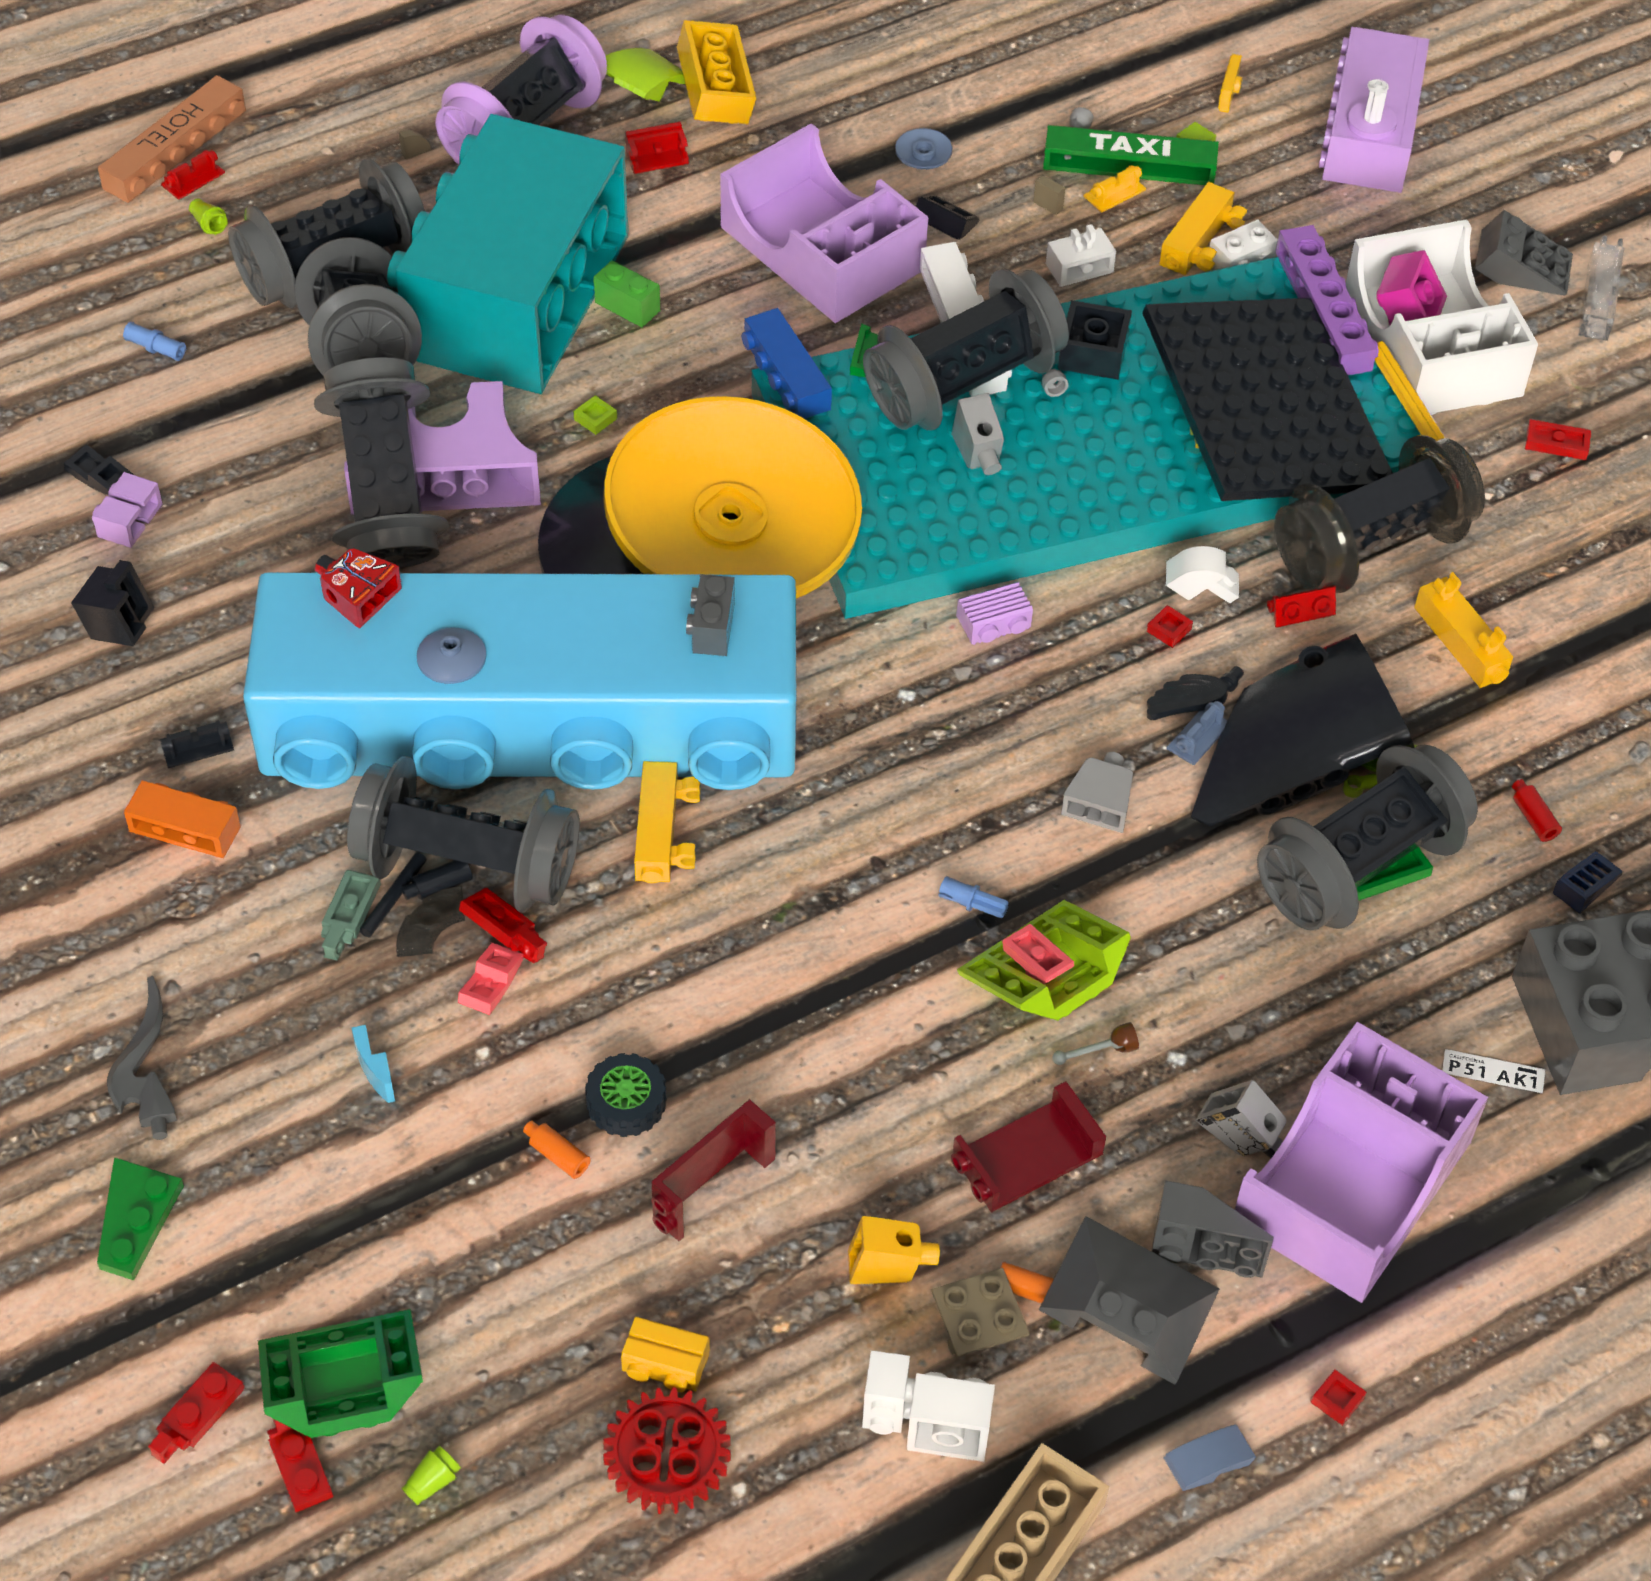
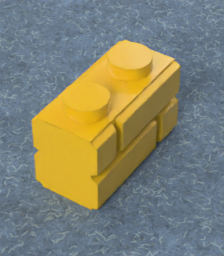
M635 1317L621 1355L622 1371H625L630 1378L636 1381L646 1382L650 1378L663 1382L664 1386L670 1390L676 1387L677 1392H684L686 1389L696 1391L709 1356L710 1339L705 1335Z

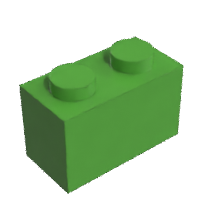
M613 260L594 276L596 304L642 328L660 312L659 284Z

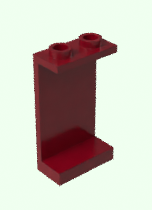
M1067 1081L1054 1087L1051 1103L970 1144L966 1143L961 1134L954 1137L951 1160L958 1173H964L971 1182L970 1186L975 1198L980 1203L984 1202L992 1213L1103 1155L1106 1135Z
M749 1099L651 1181L652 1219L656 1227L665 1235L670 1233L678 1242L684 1238L683 1202L742 1151L745 1150L764 1168L775 1160L776 1122Z

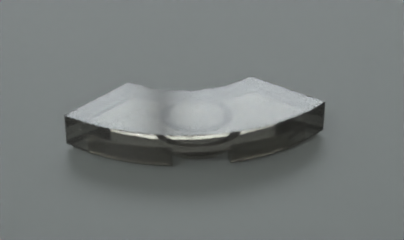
M462 885L443 889L426 897L411 915L406 916L397 936V957L432 954L434 942L440 933L452 924L465 921V915L459 911L460 902L463 900Z

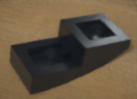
M87 444L64 462V470L89 487L108 495L111 485L116 483L124 472L134 475L113 457L109 456L105 459Z

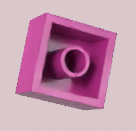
M1425 250L1391 257L1376 294L1379 306L1383 307L1388 317L1389 326L1393 322L1395 314L1398 313L1402 314L1405 321L1441 315L1447 299L1446 292Z

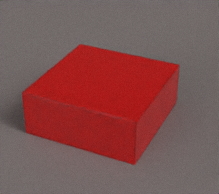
M1167 605L1148 623L1147 632L1173 648L1192 630L1193 621Z
M1334 1369L1313 1395L1311 1403L1343 1426L1365 1399L1367 1392Z

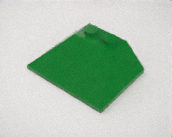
M411 1309L258 1340L265 1415L310 1438L333 1436L347 1430L362 1427L370 1428L380 1423L390 1422L423 1382Z

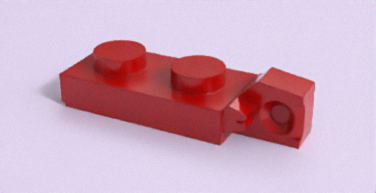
M487 887L460 902V912L514 952L519 951L524 954L523 958L532 963H536L544 958L547 942L540 938L539 934L535 931V923Z
M212 1362L157 1426L158 1435L149 1445L151 1455L165 1464L178 1448L183 1451L189 1446L193 1448L243 1392L245 1388L243 1382L215 1362Z
M273 1419L276 1427L267 1430L270 1438L268 1441L295 1512L297 1513L333 1498L332 1490L312 1439Z

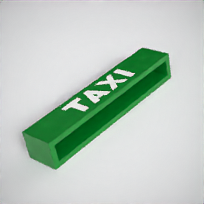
M1048 125L1043 170L1117 177L1118 173L1132 165L1140 167L1142 176L1139 179L1206 186L1208 182L1214 184L1219 142ZM1070 155L1071 159L1067 160L1064 158V156Z

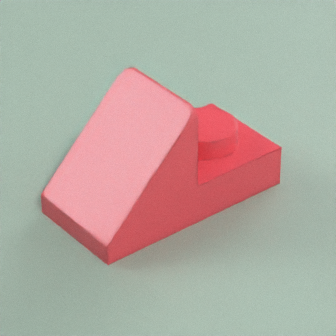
M1031 924L1002 940L1003 950L1025 969V974L1043 984L1048 983L1074 967V961Z

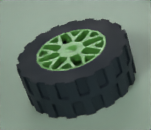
M620 1053L617 1056L605 1058L603 1062H599L594 1066L592 1072L590 1071L587 1077L588 1083L585 1085L587 1110H589V1117L592 1121L596 1122V1126L599 1129H604L610 1135H620V1137H627L628 1135L637 1136L641 1135V1132L651 1130L653 1125L661 1120L662 1113L666 1109L665 1078L663 1074L661 1075L660 1068L656 1064L651 1063L650 1059L642 1058L639 1054L632 1053V1055H626L625 1053Z

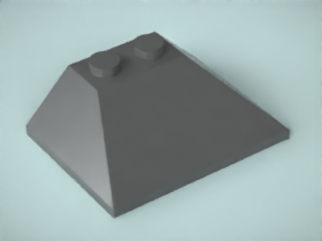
M1085 1216L1039 1311L1070 1328L1074 1327L1080 1317L1145 1352L1146 1356L1141 1367L1175 1385L1220 1289Z

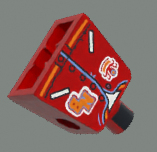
M355 548L347 550L337 561L328 555H323L315 565V572L321 575L320 582L324 599L359 629L402 589L399 566Z

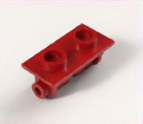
M204 150L201 154L191 159L192 166L185 162L177 168L169 170L161 186L180 200L225 174V171L215 163L218 160L215 151Z
M1319 586L1317 589L1281 597L1273 596L1272 600L1267 601V608L1270 613L1274 612L1275 627L1336 615V586Z

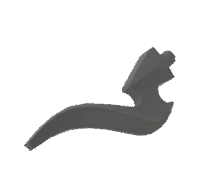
M152 975L147 977L148 1003L143 1021L130 1043L112 1065L107 1077V1088L109 1096L120 1114H122L124 1106L127 1104L138 1103L140 1105L139 1121L141 1128L151 1127L152 1137L156 1140H162L167 1137L166 1124L177 1121L175 1109L155 1072L151 1071L147 1076L141 1078L135 1076L159 1035L163 1021L161 995Z

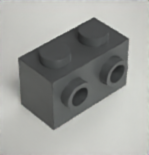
M700 574L698 588H692L690 606L695 608L694 614H688L686 634L692 635L693 653L727 656L735 605V577Z

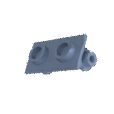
M1219 701L1208 703L1205 710L1199 711L1167 746V750L1195 765L1219 739L1228 720L1223 718L1224 705Z

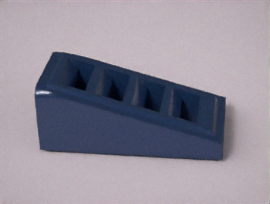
M1595 851L1557 880L1553 894L1580 914L1622 875L1623 871ZM1594 864L1598 865L1600 868H1602V869H1603L1604 871H1606L1608 874H1605L1603 871H1601L1599 868H1597ZM1588 870L1592 871L1594 874H1596V875H1597L1598 877H1600L1601 879H1600V880L1597 879L1595 876H1593L1591 873H1589ZM1581 876H1583L1585 879H1587V880H1588L1589 882H1591L1593 885H1590L1588 882H1586L1584 879H1582ZM1576 882L1578 885H1580L1582 888H1584L1585 891H1583L1581 888H1579V887H1578L1577 885H1575L1574 883Z

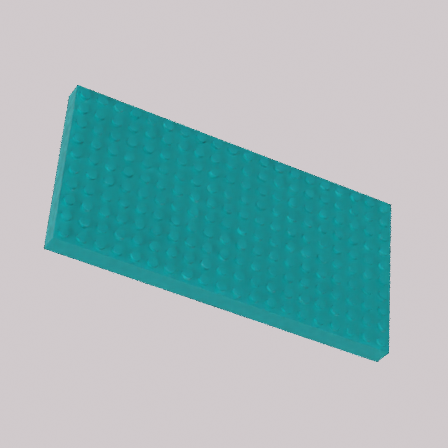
M1278 257L1074 300L1132 310L1129 336L1119 380L1060 370L1068 381V388L1063 394L1051 397L1045 393L1042 386V376L1046 372H1034L1024 364L1011 369L1012 376L1008 378L1007 391L989 395L1004 437L999 459L1002 468L993 475H985L982 467L968 468L952 436L958 400L971 397L969 391L942 405V421L938 428L930 431L916 424L909 429L902 430L892 424L884 415L872 395L866 377L850 375V364L855 348L811 357L832 387L831 410L806 418L805 420L825 433L845 455L857 478L862 499L861 523L855 545L843 566L829 579L844 618L848 619L1322 508L1326 502L1344 495L1329 494L1221 501L1200 449L1195 447V437L1190 435L1189 423L1142 314L1146 304L1298 298ZM1071 301L1060 303L1066 320ZM918 334L911 335V336H908V337H909V338H912V337H914V336H916V335H918ZM1060 351L1055 353V361L1051 369L1059 370ZM1375 361L1372 371L1348 375L1392 473L1428 458H1431L1438 468L1439 463ZM759 368L752 369L751 396L753 400L766 402L785 409L781 395L777 390L774 391L771 388L765 371Z

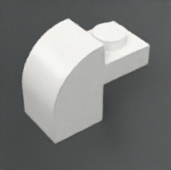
M1197 546L1183 550L1166 561V586L1187 600L1208 589L1228 603H1231L1239 598V573L1226 565V552L1209 546Z

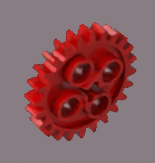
M676 1387L672 1388L669 1397H664L660 1388H656L654 1399H650L645 1392H641V1404L639 1405L630 1399L627 1400L628 1414L617 1410L615 1417L618 1424H608L607 1431L610 1437L603 1439L604 1450L608 1451L603 1454L604 1465L610 1466L607 1469L608 1479H617L615 1482L616 1492L620 1493L628 1489V1503H632L640 1497L641 1507L644 1511L651 1502L656 1503L658 1514L663 1512L665 1504H671L674 1513H678L679 1502L683 1501L690 1509H693L694 1497L696 1495L702 1500L707 1501V1486L715 1490L720 1488V1480L717 1476H727V1465L725 1463L731 1461V1450L727 1449V1447L731 1446V1437L728 1434H724L726 1432V1421H716L718 1419V1409L712 1408L706 1411L707 1400L705 1397L697 1403H693L692 1391L690 1390L683 1399L678 1398ZM674 1419L672 1447L669 1451L667 1480L662 1482L660 1481L663 1467L662 1453L665 1451L667 1421ZM646 1426L659 1428L653 1434H645L641 1431ZM687 1429H692L698 1432V1434L692 1438H686L680 1435L682 1431ZM642 1462H649L654 1465L648 1471H641L636 1468ZM680 1466H689L694 1469L687 1475H681L675 1471Z

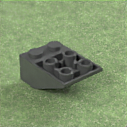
M1503 210L1481 231L1475 269L1498 284L1565 296L1568 292L1573 254L1564 246H1560L1547 238L1542 232L1524 223L1519 217Z
M1165 1180L1151 1252L1172 1263L1185 1262L1198 1265L1205 1270L1221 1269L1235 1272L1241 1277L1250 1278L1256 1276L1263 1278L1274 1237L1203 1187Z

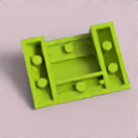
M1063 900L1023 927L1028 924L1034 926L1074 961V967L1048 983L1043 984L1025 974V969L1003 950L1001 940L958 968L957 971L963 978L1022 1011L1058 1021L1071 1014L1073 1010L1088 1000L1098 996L1100 992L1113 984L1131 937L1128 931Z

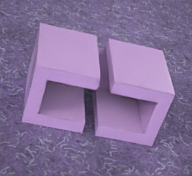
M124 472L118 481L111 485L108 496L93 511L92 520L97 537L132 548L145 529V524L135 520L149 524L162 506L158 483Z

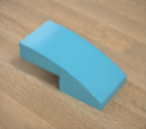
M366 1025L351 1027L358 1060L366 1078L388 1103L395 1102L386 1052L371 1055Z

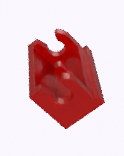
M681 122L625 131L626 155L634 174L689 164V156L685 148L688 146Z

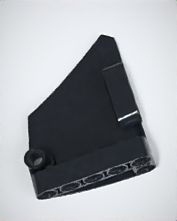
M1353 634L1323 648L1320 646H1309L1302 650L1297 661L1272 672L1243 689L1229 716L1208 766L1191 814L1192 819L1208 826H1213L1256 807L1259 814L1270 815L1342 784L1348 778L1349 770L1379 758L1381 753L1389 747L1402 745L1414 748L1407 726L1357 634Z

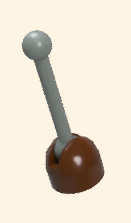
M1128 1022L1114 1028L1109 1040L1065 1053L1063 1051H1056L1052 1059L1055 1064L1062 1065L1067 1059L1111 1046L1116 1051L1128 1053L1139 1050V1041L1133 1024Z

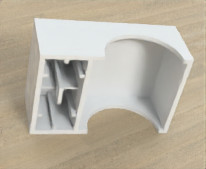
M1468 220L1355 239L1346 279V289L1350 297L1355 299L1357 311L1361 318L1366 320L1368 332L1372 340L1375 339L1377 343L1380 341L1386 343L1431 415L1474 405H1488L1496 401L1522 397L1538 347V342L1510 293L1503 295L1500 304L1489 306L1480 295L1471 268L1470 234L1472 227ZM1425 250L1447 295L1441 315L1405 321L1402 314L1398 313L1395 314L1393 322L1389 326L1388 317L1383 307L1379 306L1376 294L1390 259L1393 256Z

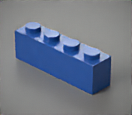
M775 308L745 318L744 332L741 334L744 347L747 350H751L754 354L758 368L765 371L771 388L774 391L777 390L781 395L785 409L804 419L831 410L832 387L780 310Z

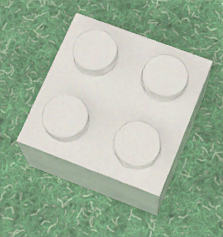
M938 1372L916 1373L907 1450L984 1462L995 1385L987 1384L978 1378L960 1380L947 1378V1376Z

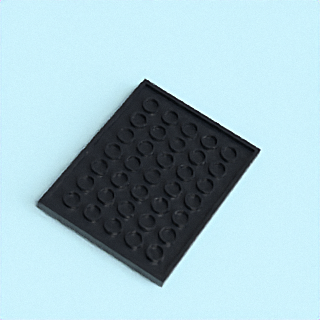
M1311 298L1145 305L1142 314L1221 501L1344 494L1393 474L1343 364L1339 362L1337 351L1334 345L1330 343L1329 339L1331 338Z

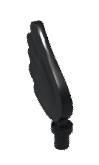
M1234 666L1229 673L1223 674L1221 678L1203 674H1185L1177 681L1166 682L1163 685V689L1156 691L1155 696L1147 700V718L1149 720H1157L1176 714L1205 710L1208 703H1214L1215 701L1224 704L1227 700L1228 692H1232L1238 687V681L1242 678L1244 672L1240 667Z

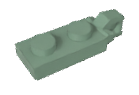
M346 870L322 920L323 929L321 937L325 938L322 944L325 953L324 958L338 961L345 943L352 945L354 938H357L381 886L380 879L375 878L373 875Z

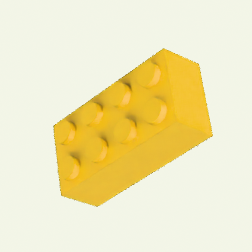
M684 20L677 43V51L694 120L749 124L756 101V94L738 25Z

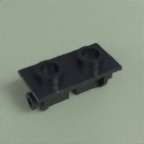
M216 720L215 723L196 727L197 731L190 733V729L170 735L167 733L165 738L160 739V743L168 768L234 751L227 722L220 723L219 720Z

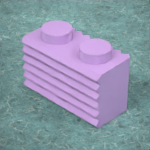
M1019 582L958 599L956 616L971 644L975 645L977 642L988 643L999 638L1001 635L1019 634L1029 629L1032 622L1033 608L1027 600L1024 591H1022Z

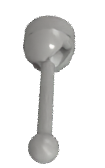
M1075 108L1071 113L1069 124L1074 128L1089 129L1093 121V114L1086 108ZM1065 155L1064 158L1069 160L1071 156Z
M1050 369L1042 376V386L1048 396L1056 397L1067 390L1068 381L1060 370Z

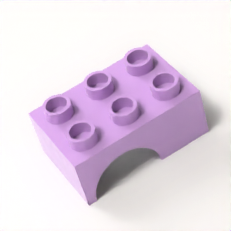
M813 124L805 126L720 174L721 228L834 323L851 315L921 273V248L926 247L928 216L881 179L876 181L874 193L867 198L857 196L849 191L837 179L829 167L821 148L819 129Z
M1356 1022L1312 1083L1298 1117L1273 1157L1258 1174L1257 1171L1250 1168L1244 1176L1235 1210L1274 1237L1272 1249L1362 1303L1470 1145L1488 1097L1361 1023Z

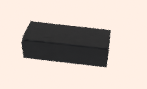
M934 194L919 197L916 208L928 216L929 226L957 240L962 239L980 220L978 216Z

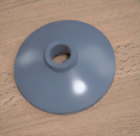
M920 128L902 134L896 142L895 151L899 160L907 166L916 169H934L944 165L951 158L952 144L948 137L941 132Z
M445 628L435 631L420 643L417 650V664L421 672L429 679L444 684L461 683L471 679L481 671L486 661V649L483 641L473 632L462 628Z

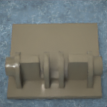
M1003 1268L931 1289L950 1337L947 1340V1344L952 1355L956 1354L957 1357L1030 1335Z

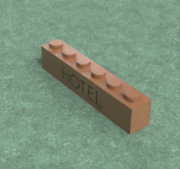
M216 75L98 166L103 190L127 203L132 201L246 111L242 88Z

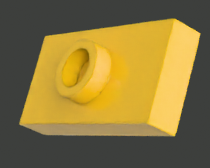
M1232 54L1230 56L1221 87L1218 104L1219 111L1228 113L1234 93L1240 92L1242 77L1239 76L1242 55Z

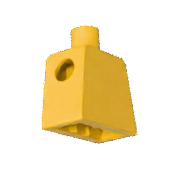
M862 1216L848 1248L850 1284L906 1283L912 1281L918 1265H938L940 1258L939 1243L921 1242L920 1227L917 1223Z

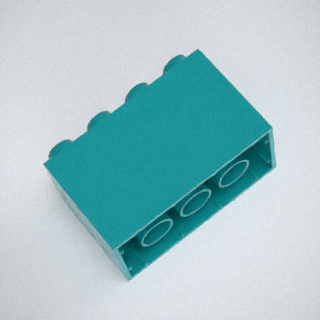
M490 114L478 135L468 134L465 137L460 150L459 167L455 173L445 172L441 176L437 186L435 206L431 212L421 211L417 215L412 230V244L407 252L398 250L393 254L388 267L387 281L390 287L398 289V294L411 305L418 317L422 333V343L416 362L492 382L503 381V385L542 395L595 298L594 276L611 260H616L629 236L625 146Z

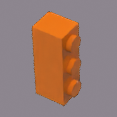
M143 780L124 810L129 832L223 859L241 828L237 808L228 802L210 800L193 792L185 793L171 789L161 783L154 784Z

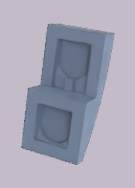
M1237 1424L1194 1439L1166 1453L1163 1458L1182 1491L1213 1483L1219 1474L1249 1466L1256 1456Z

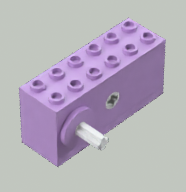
M1351 27L1349 38H1343L1340 53L1342 55H1340L1322 147V149H1328V151L1322 150L1319 167L1324 168L1322 180L1402 193L1412 149L1429 39Z

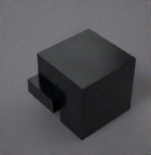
M119 560L114 568L97 566L71 602L92 640L134 646L146 629L144 622L155 608L131 562Z

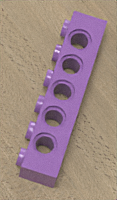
M1314 225L1280 230L1276 255L1297 297L1311 298L1331 338L1329 339L1330 343L1334 345L1339 356V362L1343 364L1347 375L1372 371L1375 358L1379 354L1378 344L1375 339L1372 340L1368 332L1366 320L1361 318L1358 313L1356 301L1353 297H1350L1344 278L1339 276L1335 260L1332 256H1329L1323 237L1318 235Z

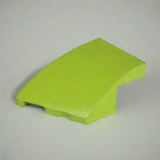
M629 48L605 56L607 61L606 75L614 79V83L630 90L644 99L660 102L669 81L685 85L682 69L651 49Z

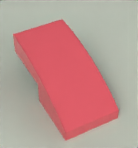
M491 943L476 961L475 973L459 991L458 1003L490 1015L513 981L523 961L524 954Z

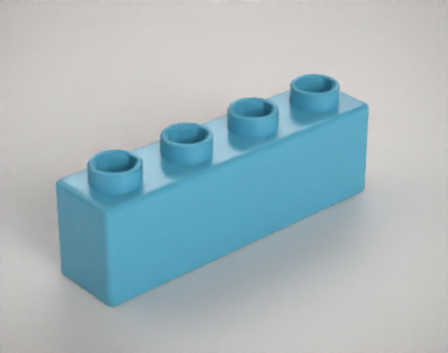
M263 573L260 575L243 694L258 768L263 775L282 776L293 784L314 789L336 787L345 783L351 776H363L366 770L375 763L392 767L402 756H408L413 759L417 777H421L427 783L437 787L448 789L471 788L483 783L488 777H558L564 783L576 788L589 790L605 789L621 783L626 777H642L643 761L677 763L678 777H695L704 785L722 790L744 789L757 784L763 778L790 777L795 771L796 581L790 575H716L735 577V605L727 656L693 653L692 635L686 634L688 614H694L695 608L690 606L692 588H698L700 574L400 573L402 589L359 629L324 599L320 574ZM441 629H466L476 634L483 641L486 649V661L481 671L467 681L455 684L439 683L426 677L418 667L417 650L420 643L428 635Z

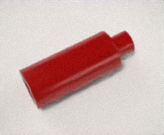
M1523 779L1515 781L1512 784V788L1515 791L1513 800L1540 841L1547 842L1557 837L1561 833L1562 827L1535 786H1527Z

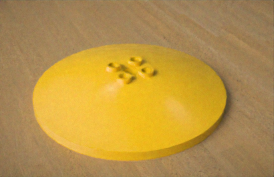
M717 396L690 399L672 404L647 416L637 423L616 447L607 468L604 484V509L610 531L625 556L643 574L790 575L796 581V599L823 585L843 566L855 545L861 523L862 499L859 484L850 463L839 447L819 428L804 418L776 405L741 397ZM734 513L738 518L730 520L725 518L723 514Z

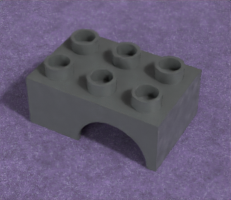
M1651 909L1530 929L1512 974V979L1559 1094L1565 1095L1642 1081L1651 1069Z

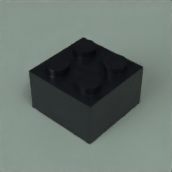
M1071 300L1067 316L1069 339L1067 346L1060 351L1058 369L1119 380L1129 336L1132 310Z

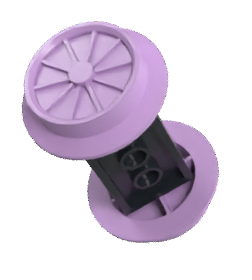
M556 15L552 18L535 17L529 20L521 31L520 46L522 54L482 87L469 82H456L444 91L441 102L442 108L436 115V130L443 147L458 165H460V150L465 137L468 134L478 135L490 114L540 125L563 104L573 108H587L598 100L602 90V81L607 73V61L600 43L586 26L576 19L565 15Z

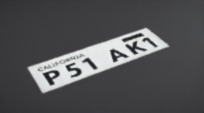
M1445 1049L1442 1071L1447 1074L1543 1093L1545 1069Z

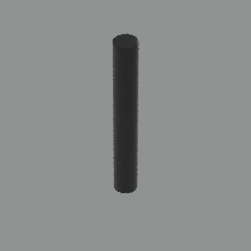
M416 852L361 926L360 932L362 935L370 938L403 894L401 887L412 882L411 877L417 875L427 861L423 854Z

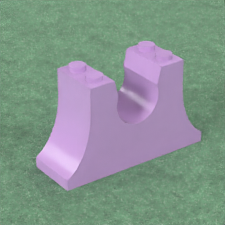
M503 381L472 382L466 397L468 408L466 415L459 422L447 427L424 425L416 419L415 407L408 409L422 511L541 505L537 453L519 442L508 426ZM346 461L344 462V473L351 515H354L348 466Z

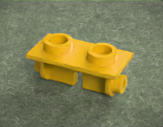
M1131 165L1126 170L1118 173L1117 178L1112 176L1100 183H1095L1093 188L1085 193L1083 197L1102 213L1146 190V187L1139 182L1142 171L1140 167Z

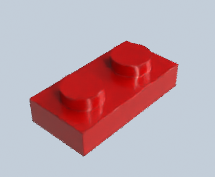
M1530 419L1527 427L1525 449L1587 460L1591 430Z

